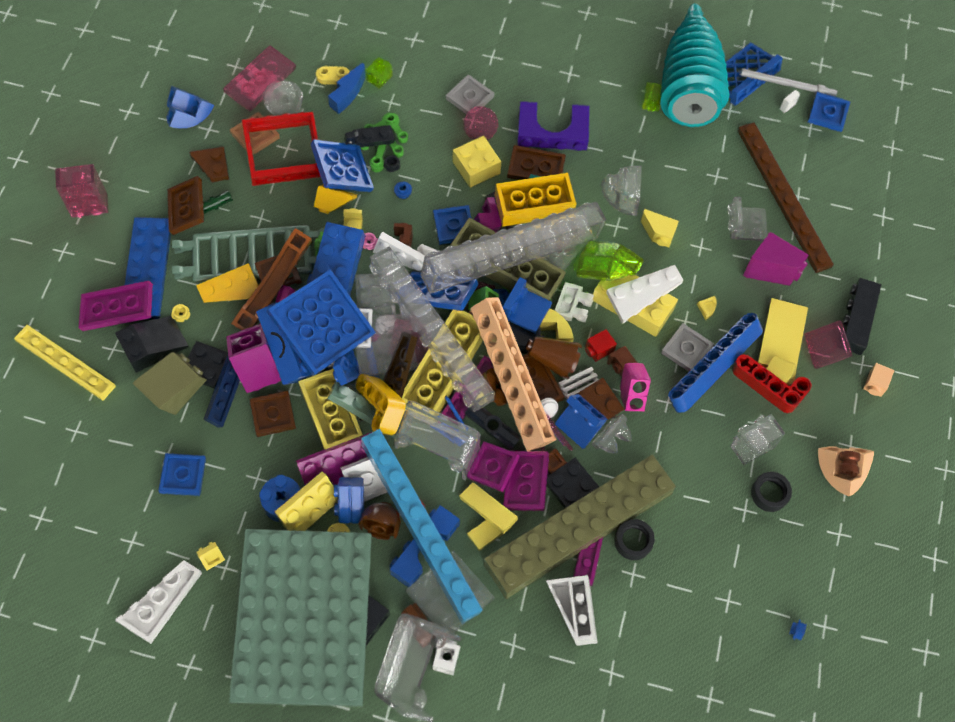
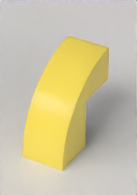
M549 309L540 325V331L555 330L557 340L573 342V333L568 322L559 313Z

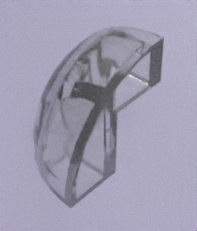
M642 166L621 168L618 174H608L601 183L602 193L607 202L624 214L637 216Z

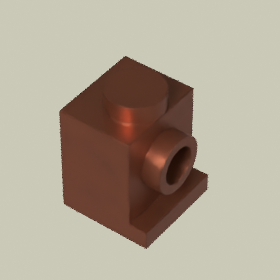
M626 346L609 354L607 364H612L614 371L620 374L621 377L625 364L637 363Z

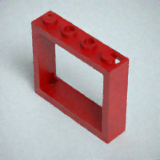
M302 111L297 114L285 113L280 116L267 115L262 118L250 117V119L242 120L252 186L321 177L316 160L315 164L255 171L249 132L309 125L311 141L318 140L313 112L304 113Z

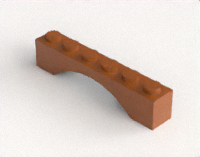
M297 228L293 230L270 270L231 323L240 330H245L258 324L259 318L256 311L272 303L312 243V238Z

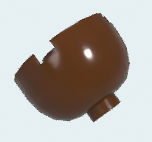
M381 502L369 505L364 510L358 525L361 530L364 527L368 530L367 533H372L374 538L389 540L390 536H394V539L397 538L401 519L397 510L390 503Z

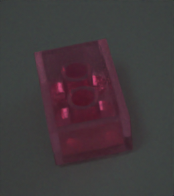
M94 164L55 169L56 189L71 217L80 218L87 215L108 213V195Z

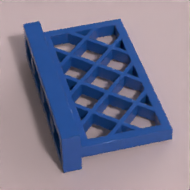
M749 43L726 61V69H734V72H727L728 77H734V81H728L729 86H735L732 91L729 90L730 103L736 106L766 82L746 77L744 81H737V77L745 76H741L740 72H736V68H746L747 70L748 68H758L755 72L774 76L781 70L783 57L778 54L773 57L753 43ZM749 50H752V51H754L756 54H748V55H747V52H748ZM757 59V63H748L747 60ZM759 59H767L768 62L760 63ZM745 60V63H736L735 61Z

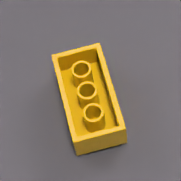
M568 173L497 183L495 187V199L502 227L573 216L575 213L576 201Z

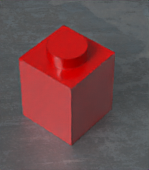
M607 329L587 339L585 351L590 358L592 357L597 362L613 353L617 343Z

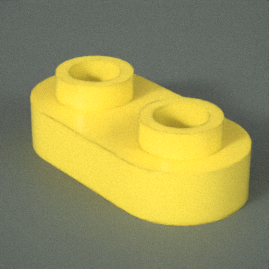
M323 66L317 69L316 78L321 84L337 85V81L350 71L346 67Z

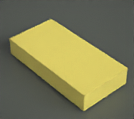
M485 520L468 532L467 536L480 551L504 533Z

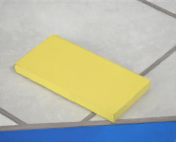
M771 298L758 357L759 364L767 368L773 357L776 356L791 364L793 362L797 366L808 307Z

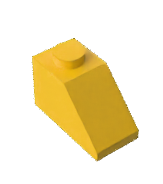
M319 185L313 207L319 208V212L329 214V212L336 211L356 199L357 194L340 189L325 188L324 185Z

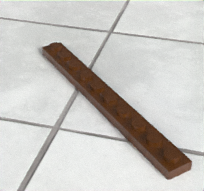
M755 122L740 126L738 128L740 137L800 246L809 255L808 260L815 273L832 268L834 264Z

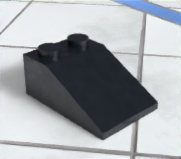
M172 316L132 324L115 332L136 373L161 361L171 352L178 353L189 347Z

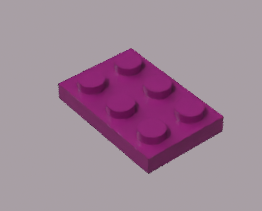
M511 451L517 453L520 458L505 487L503 506L508 510L544 511L549 462L548 451Z

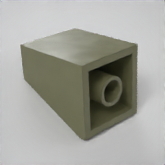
M171 352L137 378L133 384L159 409L176 415L205 383L206 379L202 376L204 372L196 365L192 367L189 364L190 359L183 353L179 355Z

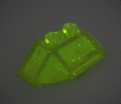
M589 241L572 266L578 278L611 281L627 275H636L644 260L620 243Z

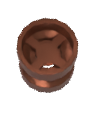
M841 451L840 460L842 462L839 466V473L851 476L859 475L860 467L858 462L860 461L861 454L855 451Z

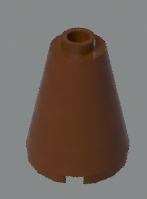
M534 336L533 339L528 340L525 349L528 350V355L563 379L568 380L570 377L567 375L569 373L573 374L581 355L578 352V347L582 348V345L577 342Z

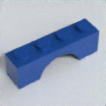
M441 505L437 510L433 509L429 514L441 538L448 541L459 527L460 519ZM414 539L412 542L409 540L402 549L404 552L400 557L396 556L390 564V574L409 589H411L423 573V568L418 560L420 549Z

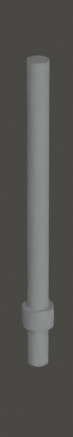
M747 69L740 70V75L807 90L815 94L820 92L833 97L837 94V90L825 88V85H812Z

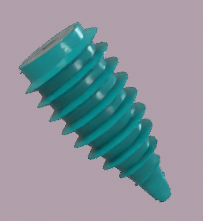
M698 4L690 5L684 20L670 40L664 60L660 105L662 111L670 120L687 127H700L713 122L719 117L721 110L729 100L728 73L722 44L718 39L716 31L707 22L706 18L703 17V12Z

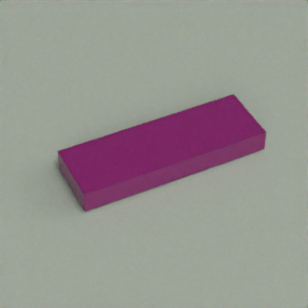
M603 537L578 553L573 577L588 575L590 586H593Z

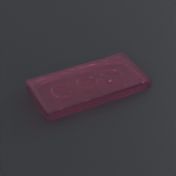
M269 45L223 88V92L251 112L296 69V64Z

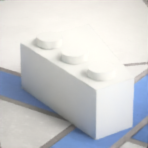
M588 575L546 580L576 645L598 643Z

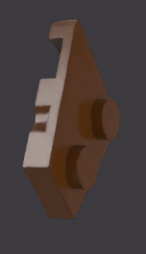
M224 146L190 152L192 160H195L211 182L229 180Z

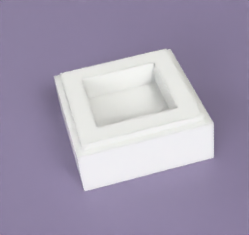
M795 90L783 100L780 110L786 113L796 105L800 93Z

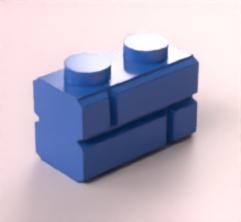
M341 477L339 478L338 485H334V497H338V503H335L334 514L338 516L339 523H359L364 512V478Z

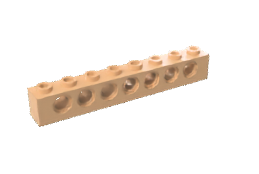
M499 297L485 298L470 308L473 318L476 321L480 336L484 341L487 353L494 366V371L500 381L501 389L505 394L527 451L540 449L556 441V438Z

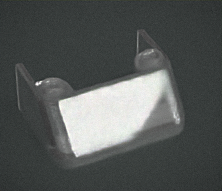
M408 401L399 427L394 434V444L397 449L400 446L406 447L415 444L448 459L450 468L455 472H462V479L466 480V476L480 450L481 435L477 430L417 402Z
M402 614L397 621L375 684L376 696L403 717L432 722L433 717L423 710L427 697L425 691L420 688L433 648H442L448 639L460 641L461 637L443 626L410 614Z

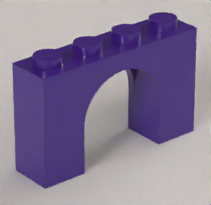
M520 101L517 146L540 147L543 149L556 148L560 150L572 149L577 151L587 150L590 106L572 105L570 126L561 132H550L543 129L537 121L538 102Z

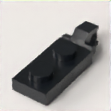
M391 125L355 129L352 132L345 133L344 138L346 145L356 144L360 148L393 144L395 142Z

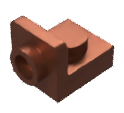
M394 223V235L400 236L399 241L411 247L413 238L412 225Z

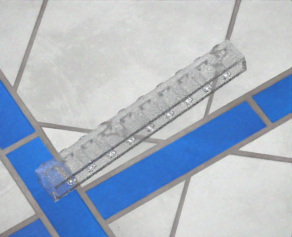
M390 246L370 256L371 265H369L371 272L374 275L377 274L383 289L387 288L392 302L399 305L402 316L409 319L412 330L415 333L418 332L421 336V343L424 347L428 346L433 360L439 362L442 366L441 370L445 377H449L452 380L454 390L457 393H461L466 407H471L473 412H476L493 402L495 392Z

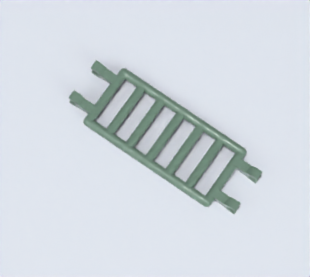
M308 225L235 230L197 233L192 235V240L190 241L172 240V248H174L175 254L192 251V266H172V273L175 279L192 276V280L195 283L205 282L224 274L219 273L218 239L229 238L230 271L236 269L237 238L248 237V263L252 268L255 278H260L255 266V236L266 235L268 259L274 257L273 235L284 234L286 242L293 230L297 228L312 238V241H315L320 235V231L324 232L325 228L318 231H310ZM211 240V274L200 275L199 241ZM311 244L304 253L305 267H297L299 274H309L312 272V267L315 266L317 256L311 257Z

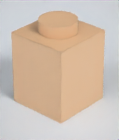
M876 363L870 370L863 389L872 395L882 397L889 387L894 370Z

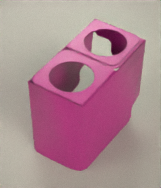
M627 363L624 365L620 391L625 411H645L651 379L643 363ZM641 381L642 393L633 391V385L636 382ZM634 398L642 399V407L637 408L635 404L630 405L631 400Z

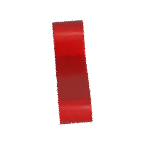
M745 354L738 356L732 367L733 374L784 413H792L812 387L811 381L806 377H798L789 386ZM786 399L790 400L793 404L788 403Z

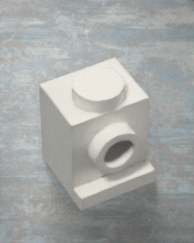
M445 639L444 642L439 641L433 670L454 675L460 652V646L457 645V642ZM449 654L451 659L448 661L444 660L443 656Z

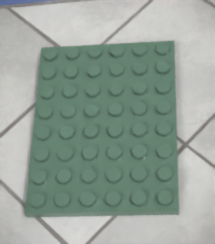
M245 529L229 703L363 707L372 533Z

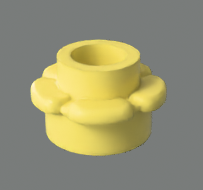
M178 304L172 309L171 316L177 322H184V320L189 319L190 310L187 306Z

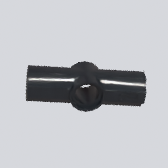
M476 401L469 406L464 414L483 428L487 434L492 435L510 450L521 439L518 433ZM490 421L498 423L496 430L488 428L487 425Z

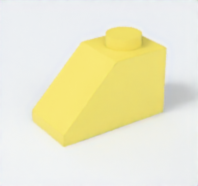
M644 209L641 223L652 242L657 243L659 246L670 247L679 223L678 220Z

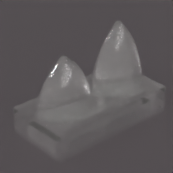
M623 414L614 416L591 445L595 449L602 448L606 452L617 453L618 447L614 436L623 441H632L631 432L626 425L628 419Z

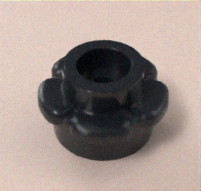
M390 155L385 158L383 167L388 172L398 171L400 169V160L396 156Z

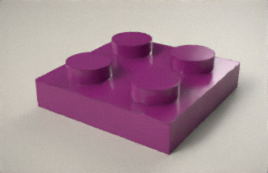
M483 442L466 477L503 492L520 456L517 453Z

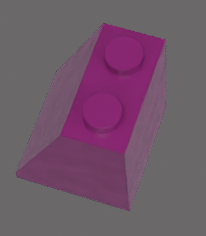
M770 232L751 257L743 276L790 286L794 280L798 281L803 274L804 269L808 265L805 261L809 255Z
M261 324L226 336L229 360L246 393L257 391L265 386L281 381Z

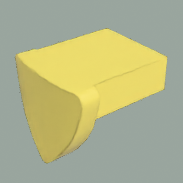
M774 356L767 370L787 385L794 382L797 369L796 364L793 362L791 364Z

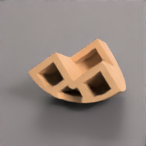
M836 446L818 448L820 468L827 481L844 495L851 496L856 493L869 473L874 451L854 447L841 449ZM841 451H855L861 454L860 461L858 462L860 467L859 475L851 476L839 473V466L842 462L840 460Z

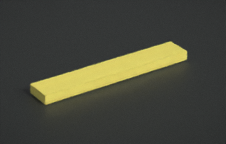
M26 325L14 338L16 342L102 401L116 387L113 382L29 325Z

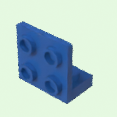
M520 277L505 301L503 310L508 321L536 333L552 302L528 291V288H526L527 280Z
M575 394L567 399L566 402L569 403V406L555 422V425L581 448H586L608 419L581 395Z

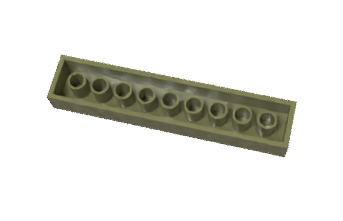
M652 454L484 558V567L505 599H508L577 555L581 550L586 549L592 543L618 529L623 522L634 519L672 495L676 485Z

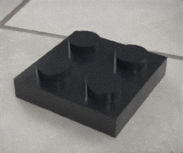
M196 341L188 356L190 359L189 364L192 367L196 365L204 372L202 376L206 381L203 385L215 389L228 352Z
M576 457L547 477V487L564 508L599 488V485Z

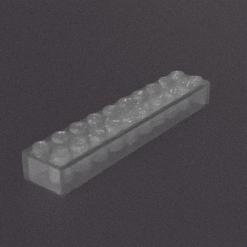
M597 201L593 203L587 202L580 207L568 208L558 214L552 213L546 218H537L524 225L518 224L508 230L502 229L492 235H483L477 240H467L461 245L449 246L442 251L428 253L424 257L421 277L429 294L598 239L606 218Z

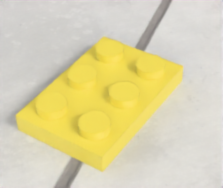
M321 472L279 507L275 513L287 530L305 531L335 506V503H338V497H334L332 483L327 475Z

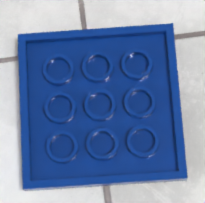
M331 269L266 311L312 376H315L337 359L376 334Z

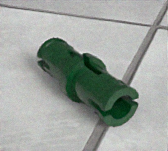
M227 190L215 197L211 196L203 202L204 214L214 209L218 210L220 206L233 201L230 192Z

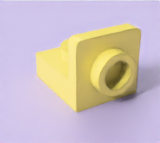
M355 208L344 209L343 226L362 230V210Z

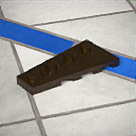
M402 331L383 379L401 398L403 397L418 337Z

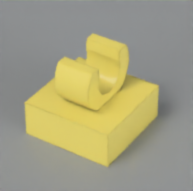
M210 542L208 546L203 549L199 548V551L196 552L206 570L225 561L216 542Z

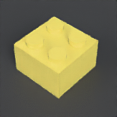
M484 136L453 149V163L470 188L501 174V160Z

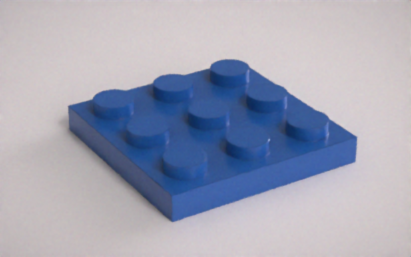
M313 140L310 145L325 188L371 192L374 189L360 146L322 140Z

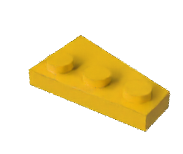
M248 263L196 286L203 302L209 303L249 299L259 284Z

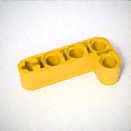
M360 374L356 381V389L376 408L371 425L372 430L380 429L382 434L394 435L405 411V401L380 378Z

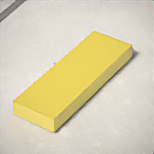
M474 482L459 495L463 502L504 534L518 520L515 514Z

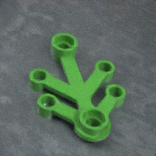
M387 113L382 117V121L374 125L366 124L364 128L391 125L400 143L408 141V133L402 131L399 127V117L395 113ZM396 142L388 144L393 150L394 156L399 158L404 155V148ZM379 145L376 155L370 160V168L374 172H380L384 169V160L382 158L386 145ZM362 147L360 149L367 150L369 147Z

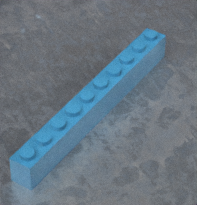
M378 429L361 438V446L461 624L479 615L482 612L480 604L381 430Z

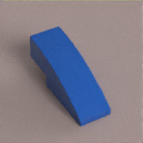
M363 63L338 80L337 89L328 95L329 106L336 113L340 114L359 93L366 76Z

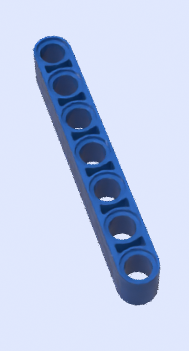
M748 313L744 315L670 390L668 396L676 412L682 413L690 409L737 360L738 356L742 355L762 334L763 328L757 314Z

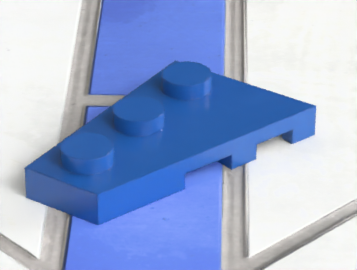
M353 350L337 359L333 365V375L335 380L340 383V386L357 379L360 374H363Z

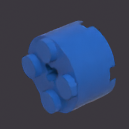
M278 475L267 481L262 487L259 494L260 501L266 515L273 521H280L275 511L300 491L296 481L284 475Z

